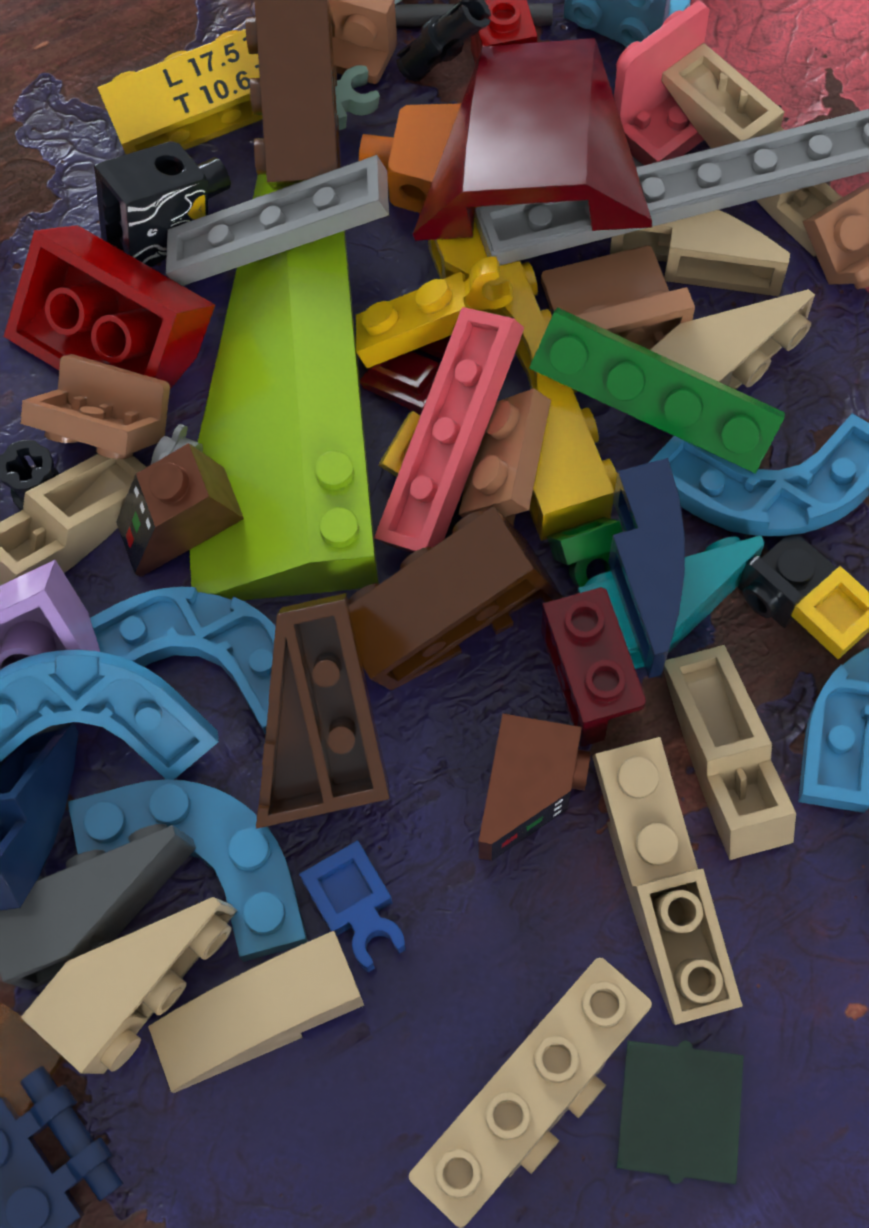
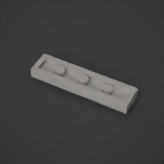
M378 155L168 229L166 274L173 281L185 286L389 215L387 170Z

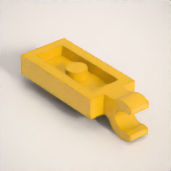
M486 257L476 262L470 270L468 279H466L462 271L444 279H434L415 291L390 301L377 302L366 311L356 314V353L365 367L370 368L452 335L462 307L484 311L508 305L513 300L512 284L509 280L502 281L497 285L486 284L500 277L497 257Z

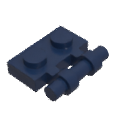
M43 1065L19 1082L34 1104L24 1115L19 1117L8 1099L0 1097V1228H69L85 1215L69 1190L85 1180L99 1202H101L124 1184L108 1161L113 1157L108 1146L102 1138L94 1141L73 1110V1107L77 1104L74 1096L66 1085L58 1087ZM48 1126L70 1157V1160L57 1171L52 1167L34 1140V1137Z

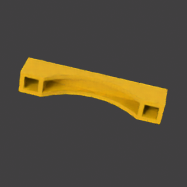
M475 221L473 238L428 240V249L440 279L447 278L461 271L466 279H468L472 266L479 260L487 257ZM516 261L500 265V277L486 283L488 285H497L502 281L509 280L512 284L513 300L502 308L488 309L483 312L514 318L524 327L515 354L528 377L530 388L536 389L551 400L529 507L540 540L543 541L551 534L602 517L611 518L617 472L610 459L601 460L595 445L599 441V435L594 416L588 407L580 408L574 394L577 390L529 369L552 314L548 309L540 311L535 296L538 295V286L531 264L528 261L524 263Z

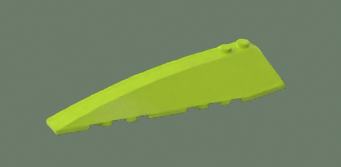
M266 175L257 176L252 199L277 191L273 190L267 183ZM345 231L254 261L236 269L198 443L203 445V453L224 467L244 519L190 549L191 587H196L197 592L218 595L231 600L234 596L245 601L361 589L367 585L379 583Z

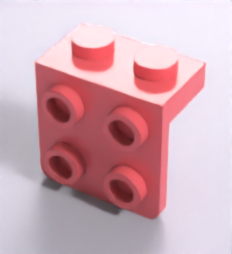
M700 0L694 2L683 11L678 10L672 13L658 30L641 42L631 43L618 58L614 99L631 154L643 165L683 156L704 140L661 81L664 71L705 41L710 9Z

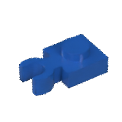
M358 840L299 874L331 932L335 931L336 936L352 928L354 932L352 949L358 964L365 971L370 972L375 969L372 958L367 952L368 943L374 937L384 936L390 939L398 954L406 951L404 936L398 925L387 918H381L377 913L393 904L392 897Z

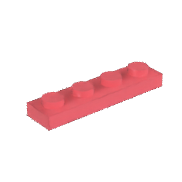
M462 307L374 536L378 541L413 553L422 548H433L445 539L524 331V327L514 318Z

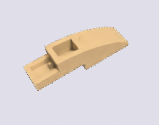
M661 737L594 754L592 758L610 819L607 822L615 854L650 964L672 1023L677 1025L742 1007L704 869H698Z

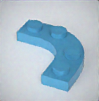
M852 413L817 453L800 465L781 470L758 469L755 474L676 436H673L650 461L654 462L668 458L679 494L680 506L706 522L730 532L749 535L788 536L820 529L845 517L869 495V423Z
M170 587L135 595L90 617L100 652L131 660L143 667L174 655L199 656L221 666L237 684L266 736L276 626L259 610L234 596L231 600L218 595L197 592L196 587Z
M869 647L851 657L843 665L841 664L832 673L811 710L804 738L798 802L865 813L869 808Z
M58 650L26 657L0 670V762L26 739L52 725L80 722L105 728L124 740L159 774L168 780L177 778L218 743V731L173 687L149 669L131 660L98 651Z
M165 779L135 783L68 801L78 854L91 850H104L108 852L129 843L128 837L133 832L154 824H166L168 827L173 825L194 840L196 849L190 856L201 859L217 874L224 889L227 903L238 910L231 918L239 957L243 962L292 949L308 942L293 878L277 840L268 827L256 829L257 815L231 795L201 783Z

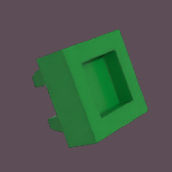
M602 517L547 536L553 559L569 565V575L572 582L577 587H583L589 580L586 575V568L592 560L600 559L604 564L605 572L611 571L608 560L612 537L614 534L622 533L623 529L619 520Z

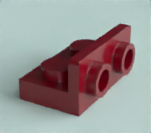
M599 587L543 603L541 633L573 726L582 727L579 745L583 747L604 741L609 719L640 711L645 707L646 703L643 689L608 592L605 588Z

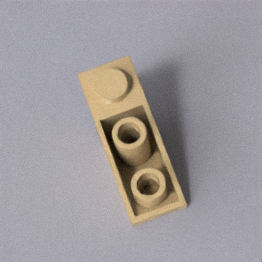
M807 289L680 323L650 350L735 390L742 384L746 387H751L766 372L771 363L770 358L782 347L790 351L805 337L811 327V322L807 318L815 294Z
M211 897L73 958L65 963L21 1018L81 1074H104L107 1069L113 1072L119 1069L136 1051L141 1042V1038L136 1034L152 1014H163L181 996L186 987V982L182 978L199 957L203 960L208 959L223 945L232 929L227 923L238 910L227 902Z

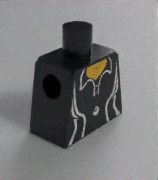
M173 141L94 165L101 239L152 268L167 258L168 229L207 216L208 199L230 189L231 181L227 169L217 157L197 165L183 147Z

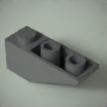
M154 824L133 832L128 837L129 843L108 852L104 850H91L80 853L66 862L67 869L45 878L39 876L21 908L0 911V974L2 982L28 990L49 983L67 961L114 941L196 849L194 840L173 825L168 827L166 824Z

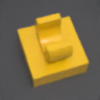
M839 566L795 606L791 616L837 659H840L869 632V591L845 569Z

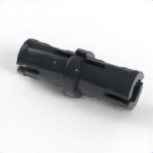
M460 0L447 13L433 16L423 25L422 34L397 53V56L400 58L396 60V63L402 75L410 81H420L442 61H451L462 52L464 43L490 24L491 20L487 18L491 16V12L484 0Z

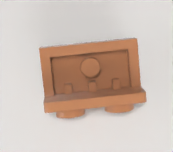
M73 354L66 355L60 359L58 389L22 400L21 424L45 431L44 436L55 442H82L95 446L96 452L101 456L113 459H127L132 457L134 452L158 443L165 436L170 385L166 381Z
M533 388L496 402L465 483L458 515L464 518L477 511L485 512L494 506L513 525L516 514L529 510L551 403L549 398Z

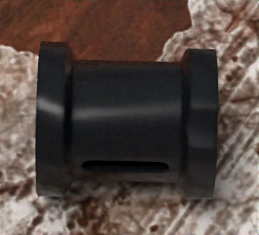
M20 440L12 443L0 455V480L4 485L11 488L10 493L13 502L20 511L23 510L25 492L60 474L54 468V462L49 450L40 446L34 440ZM25 456H30L35 465L30 466Z

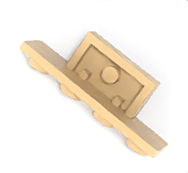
M604 958L595 959L410 1171L409 1180L454 1225L459 1228L465 1227L508 1176L511 1177L520 1165L530 1174L537 1169L560 1141L550 1130L568 1109L577 1118H580L606 1087V1084L597 1075L603 1069L607 1059L648 1013L652 1006L651 1000Z

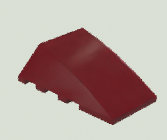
M596 39L482 47L413 232L415 241L473 238L475 207L588 200L592 231L653 228L652 218Z

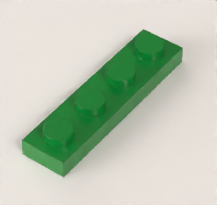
M558 307L551 317L529 367L531 370L755 474L785 416V412Z

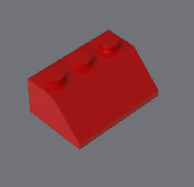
M78 225L34 230L3 337L57 370L60 369L61 357L73 354L166 381L171 389L197 358L215 304Z

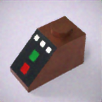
M188 443L135 474L116 523L134 573L142 577L238 523L244 517L224 467Z
M502 713L478 841L479 859L494 860L568 810L571 788L585 791L591 751L578 749L582 727Z

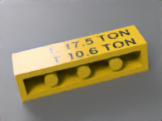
M246 29L225 32L211 43L190 51L172 53L160 63L137 72L128 71L121 73L111 82L98 87L125 154L169 141L179 143L184 150H187L263 119L262 115H253L251 107L250 78H260L258 54H249Z

